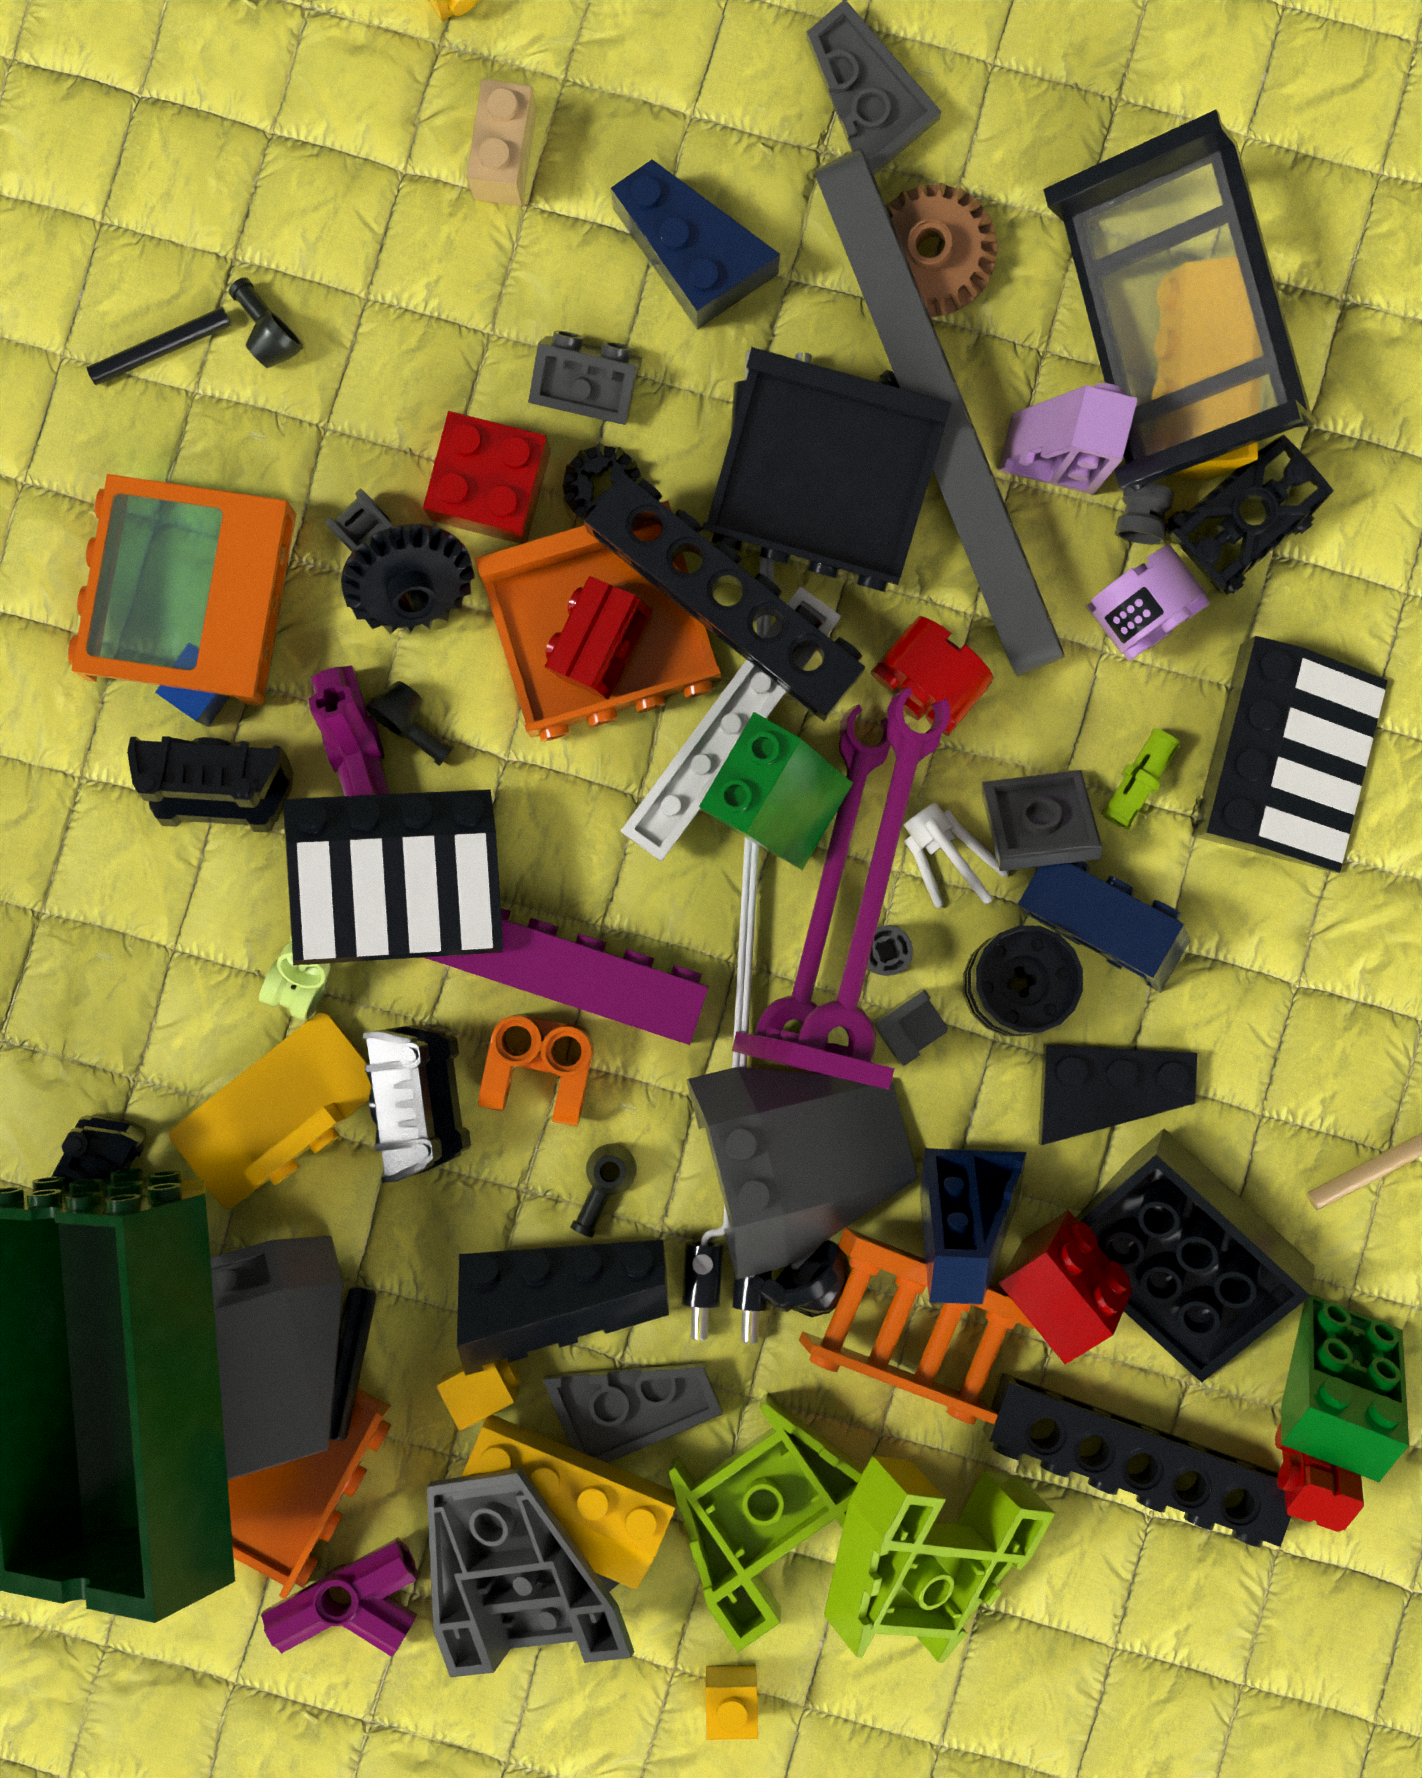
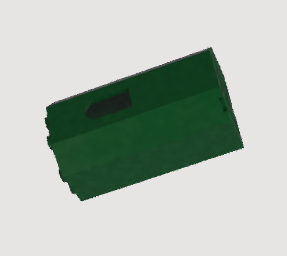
M132 1168L113 1171L110 1173V1178L66 1182L65 1177L60 1176L33 1180L32 1189L23 1191L22 1187L0 1188V1591L61 1604L74 1600H86V1609L156 1623L235 1582L204 1180L182 1179L181 1171L176 1170L155 1172L149 1174L148 1177H143V1169Z

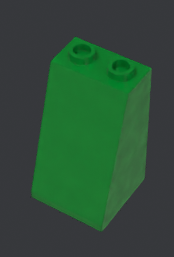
M753 712L699 807L717 822L803 871L852 787L853 782L801 738Z

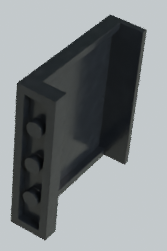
M752 347L746 366L749 372L708 520L703 522L702 529L713 532L711 543L716 544L718 541H721L730 548L739 551L743 541L762 546L760 557L784 564H789L791 555L810 560L809 571L837 578L839 569L857 573L859 576L856 584L886 592L888 583L899 585L950 412L951 403Z

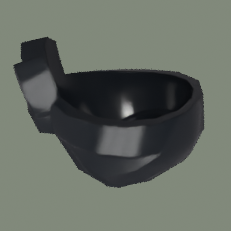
M826 1240L798 1269H793L788 1265L776 1280L767 1279L761 1273L756 1274L748 1285L768 1301L775 1310L788 1312L792 1309L813 1318L830 1313L836 1308L851 1269L848 1264L847 1255L839 1248L838 1244Z

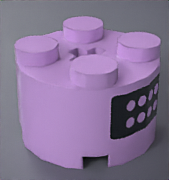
M1170 544L1165 545L1148 556L1149 562L1146 565L1142 563L1135 569L1131 568L1097 594L1091 600V603L1086 605L1119 652L1124 654L1128 661H1131L1146 649L1157 644L1173 632L1172 629L1183 621H1187L1210 604L1205 596L1206 592Z

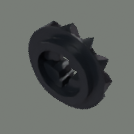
M599 443L595 447L580 450L570 464L566 465L562 485L564 496L571 510L581 519L585 520L608 492V490H604L600 496H597L595 502H592L594 499V484L588 480V477L584 476L585 474L590 477L592 475L601 477L604 471L607 472L609 466H611L610 480L612 484L617 481L622 473L634 482L638 477H641L636 461L620 447L614 448Z

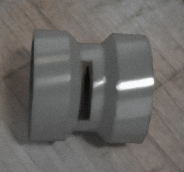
M1151 482L1142 485V488L1136 491L1130 487L1124 489L1122 501L1126 507L1124 514L1118 517L1115 535L1124 540L1140 544L1157 545L1164 543L1167 531L1164 516L1165 512L1172 508L1174 491L1164 485Z
M895 926L877 927L867 969L874 974L882 976L896 975L905 970L911 962L913 954L912 942L908 935Z

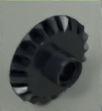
M406 524L379 531L358 545L344 565L341 576V588L346 605L352 609L357 620L365 619L371 629L384 626L390 634L397 628H404L411 634L414 626L423 624L430 629L432 620L439 618L448 621L451 609H462L463 597L471 594V580L475 577L468 550L457 537L438 527L424 524Z

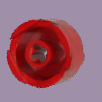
M919 616L906 628L879 660L877 665L871 670V675L881 685L891 691L896 690L899 692L910 687L912 694L906 699L903 710L916 720H920L925 714L926 719L931 725L934 721L932 704L947 698L950 707V720L945 731L942 733L949 736L988 690L994 677L983 660L966 644L960 649L947 639L952 634L950 631L926 617Z

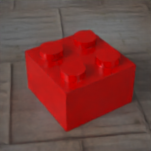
M448 411L423 510L432 522L519 544L528 542L551 454L547 436Z
M1069 1210L1022 1240L999 1282L1001 1287L1065 1365L1114 1335L1133 1290L1125 1270L1117 1262L1109 1260L1098 1246L1096 1236L1091 1228L1082 1221L1078 1222Z

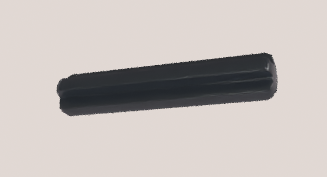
M351 1287L348 1292L338 1342L330 1429L331 1440L342 1441L348 1436L377 1296L376 1292L372 1289Z

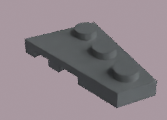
M843 0L807 31V42L850 149L854 151L861 147L873 175L878 173L940 120L941 110L846 0Z
M703 1363L544 1375L543 1382L571 1448L606 1463L723 1414L722 1407Z

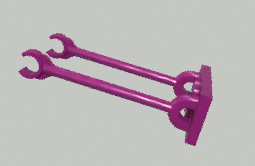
M910 687L900 690L890 701L887 717L881 720L883 736L875 747H867L861 744L855 737L853 725L856 716L862 711L860 704L852 706L844 713L840 721L839 733L841 737L839 752L847 768L846 777L853 782V785L837 811L792 996H786L773 1001L763 1011L757 1024L755 1035L736 1032L732 1047L733 1052L887 1090L890 1089L894 1068L872 1063L876 1047V1033L871 1019L857 1006L916 767L925 756L935 751L939 745L941 733L945 731L948 725L950 707L947 698L932 704L934 721L931 728L925 734L917 733L909 728L903 717V706L906 699L912 694ZM892 746L896 762L837 1001L817 1006L811 999L866 778L873 769L884 763L888 756L889 748ZM793 1019L802 1025L800 1034L784 1031L783 1027L788 1021ZM838 1026L844 1028L849 1037L848 1047L827 1043L829 1032Z

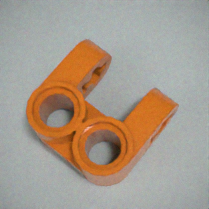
M516 1014L501 1020L495 1026L491 1035L479 1092L478 1106L504 1111L515 1066L549 1072L561 1076L552 1122L578 1127L594 1056V1043L591 1036L585 1029L579 1026L528 1015ZM513 1026L524 1027L531 1035L530 1049L524 1054H516L507 1047L506 1034ZM570 1036L579 1042L581 1056L576 1063L565 1064L557 1059L554 1050L555 1044L560 1037Z

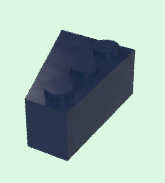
M653 159L611 187L614 211L697 330L778 275L780 254Z
M1084 861L1039 866L1017 904L1023 913L1075 944H1082L1107 958L1106 962L1118 969L1124 967L1148 980L1147 986L1161 993L1190 943L1185 925L1179 921L1182 914L1158 900H1154L1152 905L1149 906L1134 898L1136 890L1113 876H1109L1106 882L1088 873L1091 866Z
M925 1148L920 1202L929 1302L983 1304L1020 1198L1026 1152Z

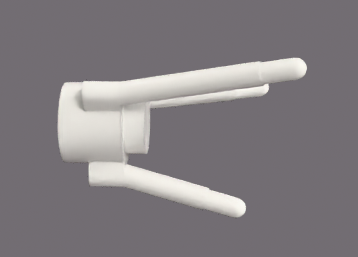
M937 802L928 806L904 824V827L911 835L904 842L914 855L933 904L938 909L943 907L944 902L923 850L924 848L927 849L930 855L942 848L982 902L988 904L992 900L991 895L982 885V882L951 843L955 839L953 833L1000 876H1009V870L999 871L997 858L958 823L950 810L943 812Z

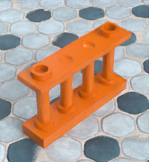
M845 1227L838 1246L851 1257L848 1264L852 1266V1269L824 1338H819L804 1331L801 1333L799 1342L811 1354L809 1360L817 1366L832 1372H838L839 1367L843 1366L948 1407L946 1412L949 1415L965 1423L974 1425L977 1418L995 1424L998 1414L983 1400H980V1396L1007 1330H1013L1016 1322L1034 1329L1031 1322L1005 1290L989 1284L983 1304H943L915 1374L889 1365L917 1293L923 1294L925 1287H928L926 1259ZM879 1269L897 1275L894 1282L898 1284V1287L869 1356L843 1347V1344L871 1275L877 1276ZM973 1305L987 1311L985 1318L989 1322L960 1391L936 1383L934 1380L962 1312H968L970 1306Z

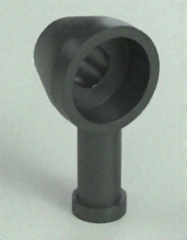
M243 277L236 280L230 286L228 292L233 300L238 301L255 322L245 344L247 349L266 368L291 359L303 349L302 343L292 330L268 308L253 289L254 286L251 281Z
M397 681L377 693L366 705L367 711L388 730L414 743L434 759V763L440 766L454 746L449 742L446 744L416 721L423 702L421 696L401 681Z
M606 1144L597 1148L590 1155L586 1165V1174L592 1188L577 1219L573 1220L570 1226L571 1229L584 1236L593 1238L596 1232L594 1228L610 1195L622 1193L631 1186L635 1179L637 1168L635 1159L628 1149L618 1144ZM606 1162L616 1163L620 1169L619 1177L615 1180L605 1179L601 1174V1166Z

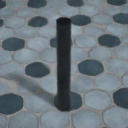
M221 307L86 368L93 383L98 385L232 326L224 307Z

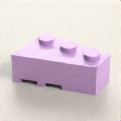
M1096 383L1094 387L1085 385L1013 413L998 471L1094 495L1123 459L1138 398L1125 395V390L1117 385Z

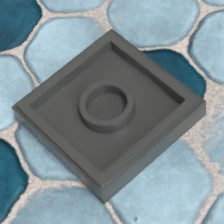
M1082 770L982 782V797L999 871L1101 859L1102 844Z

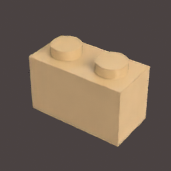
M488 79L481 80L466 176L473 200L522 207L537 113L532 86Z

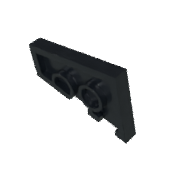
M1043 1044L1038 1144H1049L1195 1104L1197 1053Z

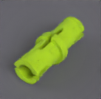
M1153 728L1150 737L1133 764H1127L1121 772L1124 778L1107 806L1102 810L1101 814L1103 817L1123 829H1130L1133 820L1150 793H1157L1161 786V783L1158 781L1176 751L1181 747V743L1175 737L1163 730Z

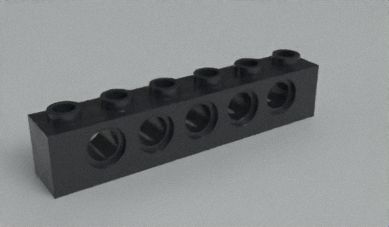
M622 473L584 520L587 532L824 722L863 674L865 666L859 662L862 654L845 639L838 637L834 642L821 632L819 628L822 622L808 609L798 605L794 610L779 598L782 593L781 589L768 577L758 573L754 578L739 566L742 561L741 557L728 545L718 541L714 546L699 534L702 530L701 525L688 513L678 509L674 514L660 503L662 495L652 484L642 477H638L634 482ZM653 520L660 524L662 532L659 537L653 541L638 539L634 535V529L640 522ZM683 552L696 553L702 559L701 567L690 574L679 572L674 567L673 562ZM731 583L736 585L742 592L740 601L732 606L719 604L714 599L713 593L721 584ZM763 615H772L780 621L782 631L776 637L763 638L754 631L753 623L755 620ZM812 647L820 653L822 664L812 671L802 670L795 664L793 654L799 648Z
M1002 1373L990 1407L998 1414L995 1424L986 1421L983 1427L988 1440L994 1443L992 1446L994 1451L1015 1460H1021L1023 1454L1041 1460L1040 1467L1062 1477L1068 1478L1071 1471L1089 1477V1485L1108 1494L1117 1495L1119 1489L1136 1494V1501L1139 1504L1158 1512L1164 1513L1167 1506L1185 1512L1183 1517L1185 1520L1208 1530H1213L1215 1523L1233 1530L1231 1535L1234 1538L1251 1546L1261 1548L1263 1541L1281 1547L1291 1516L1287 1515L1285 1491L1279 1489L1277 1485L1278 1472ZM1041 1418L1054 1420V1429L1048 1437L1044 1439L1030 1437L1031 1427L1037 1420ZM1092 1435L1101 1437V1447L1096 1454L1088 1457L1079 1455V1445L1083 1439ZM1138 1453L1149 1455V1463L1142 1472L1137 1474L1127 1472V1464L1132 1456ZM1185 1471H1196V1481L1190 1489L1185 1491L1176 1490L1175 1483L1180 1474ZM1236 1488L1244 1489L1243 1500L1238 1506L1224 1508V1499L1229 1491Z

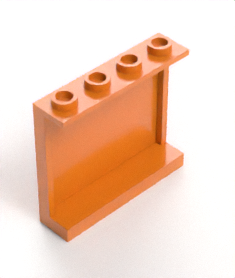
M668 500L660 502L672 511ZM653 520L642 521L634 529V535L642 541H653L662 532L660 524ZM585 525L474 558L480 578L486 589L526 724L524 726L530 737L539 735L541 742L558 739L570 734L568 726L588 721L589 727L608 724L618 719L616 713L618 711L634 706L637 713L651 711L666 705L664 697L684 692L686 699L701 696L714 690L712 683L721 681V672L719 666L717 667L706 627L590 535ZM681 553L675 558L673 565L679 572L689 574L684 555ZM589 576L636 595L652 609L609 700L558 678L544 667L547 662L546 648L548 642L556 632H562L569 617L568 603L571 595L578 587H584Z
M357 1388L348 1436L345 1440L337 1441L330 1439L329 1450L228 1480L233 1557L284 1585L279 1594L283 1599L287 1598L295 1584L302 1588L306 1586L319 1562V1559L312 1556L318 1541L322 1539L328 1543L343 1517L342 1513L336 1511L342 1496L345 1493L353 1497L368 1470L360 1466L366 1451L369 1448L377 1452L392 1425L384 1420L391 1405Z

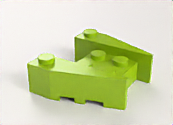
M768 1394L761 1397L759 1408L771 1424V1429L697 1481H695L679 1456L672 1460L669 1469L670 1479L678 1507L681 1509L690 1541L689 1545L694 1562H696L708 1610L737 1653L781 1622V1606L759 1573L834 1519L837 1520L843 1529L849 1499L865 1470L858 1462Z
M872 1455L848 1502L824 1617L856 1657L862 1658L876 1633L916 1636L935 1660L943 1663L968 1634L963 1625L980 1604L984 1602L990 1607L1002 1593L997 1587L1000 1580L1013 1565L1021 1570L1033 1556L1055 1512L1020 1476L984 1471L979 1481L975 1484L957 1523L934 1522L946 1498L910 1460Z

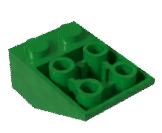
M1311 1294L1304 1301L1281 1404V1445L1380 1482L1409 1446L1403 1330Z

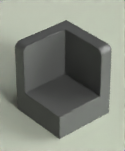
M919 989L872 1021L873 1026L898 1063L903 1066L920 1055V1050L948 1031V1027L929 1001L931 997L925 989Z

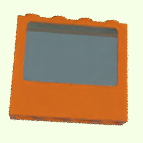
M107 474L105 488L99 489L95 500V514L99 521L96 538H90L86 550V562L88 567H90L87 586H82L78 594L77 610L81 616L78 635H73L69 644L68 659L72 665L71 671L86 681L96 682L97 676L234 696L243 704L263 707L296 520V513L287 500Z

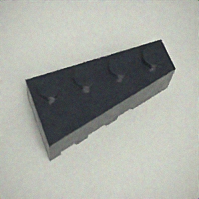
M663 1239L459 1254L457 1349L465 1376L484 1371L483 1365L506 1358L508 1363L529 1357L528 1352L558 1343L560 1348L577 1343L578 1337L603 1330L607 1334L669 1315L667 1266Z

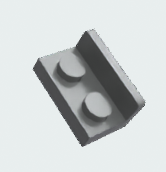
M554 331L553 336H545L537 346L528 403L626 425L629 418L636 375L641 367L642 357L631 355L632 348L620 343L603 342L602 348L583 344V337L572 332Z

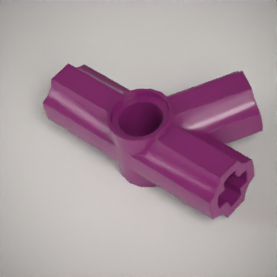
M352 665L334 667L312 676L311 680L315 694L308 699L310 711L322 733L323 744L330 765L335 773L338 772L344 796L391 794L381 759H384L381 738L372 716H368L355 668Z
M397 1537L348 1565L334 1567L324 1578L265 1609L261 1613L264 1624V1632L272 1647H276L282 1654L331 1626L342 1625L392 1657L417 1617L415 1612L388 1596L416 1581L419 1577L415 1560L408 1546ZM333 1586L345 1588L350 1593L352 1602L340 1604L334 1601L330 1596L329 1588Z

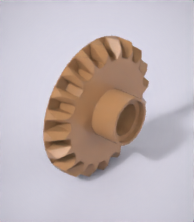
M941 182L937 185L920 184L909 191H901L897 198L885 204L930 317L953 313L972 302L989 282L997 258L996 232L990 215L980 204L979 200L967 194L962 188L950 187ZM928 237H938L945 242L943 251L933 258H926L918 253L920 243Z

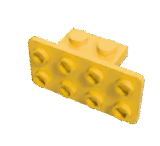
M326 1012L317 1013L176 1124L169 1132V1139L197 1176L204 1180L205 1186L218 1203L226 1209L234 1208L270 1180L276 1186L299 1168L295 1159L306 1150L311 1148L314 1154H316L339 1136L335 1127L369 1101L372 1087L367 1073H365V1065L369 1063L330 1014Z

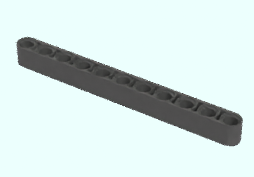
M860 147L815 169V175L900 389L951 403L950 412L933 466V472L1007 657L1016 676L1019 677L1065 658L1064 651L873 172Z

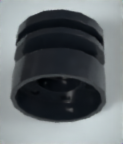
M1019 925L989 938L970 955L963 972V996L970 1013L986 1029L1003 1036H1028L1061 1025L1075 1011L1083 992V968L1075 949L1060 934L1042 926ZM1015 972L1018 978H1026L1028 982V987L1020 990V996L1017 989H1008L1007 980L1013 978Z

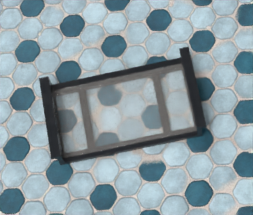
M1216 109L1043 189L1048 208L1064 222L1104 381L1105 383L1123 388L1125 395L1138 398L1123 455L1126 464L1114 469L1120 489L1124 490L1130 487L1136 491L1141 489L1142 485L1295 427L1314 425L1238 144L1221 122L1220 114Z

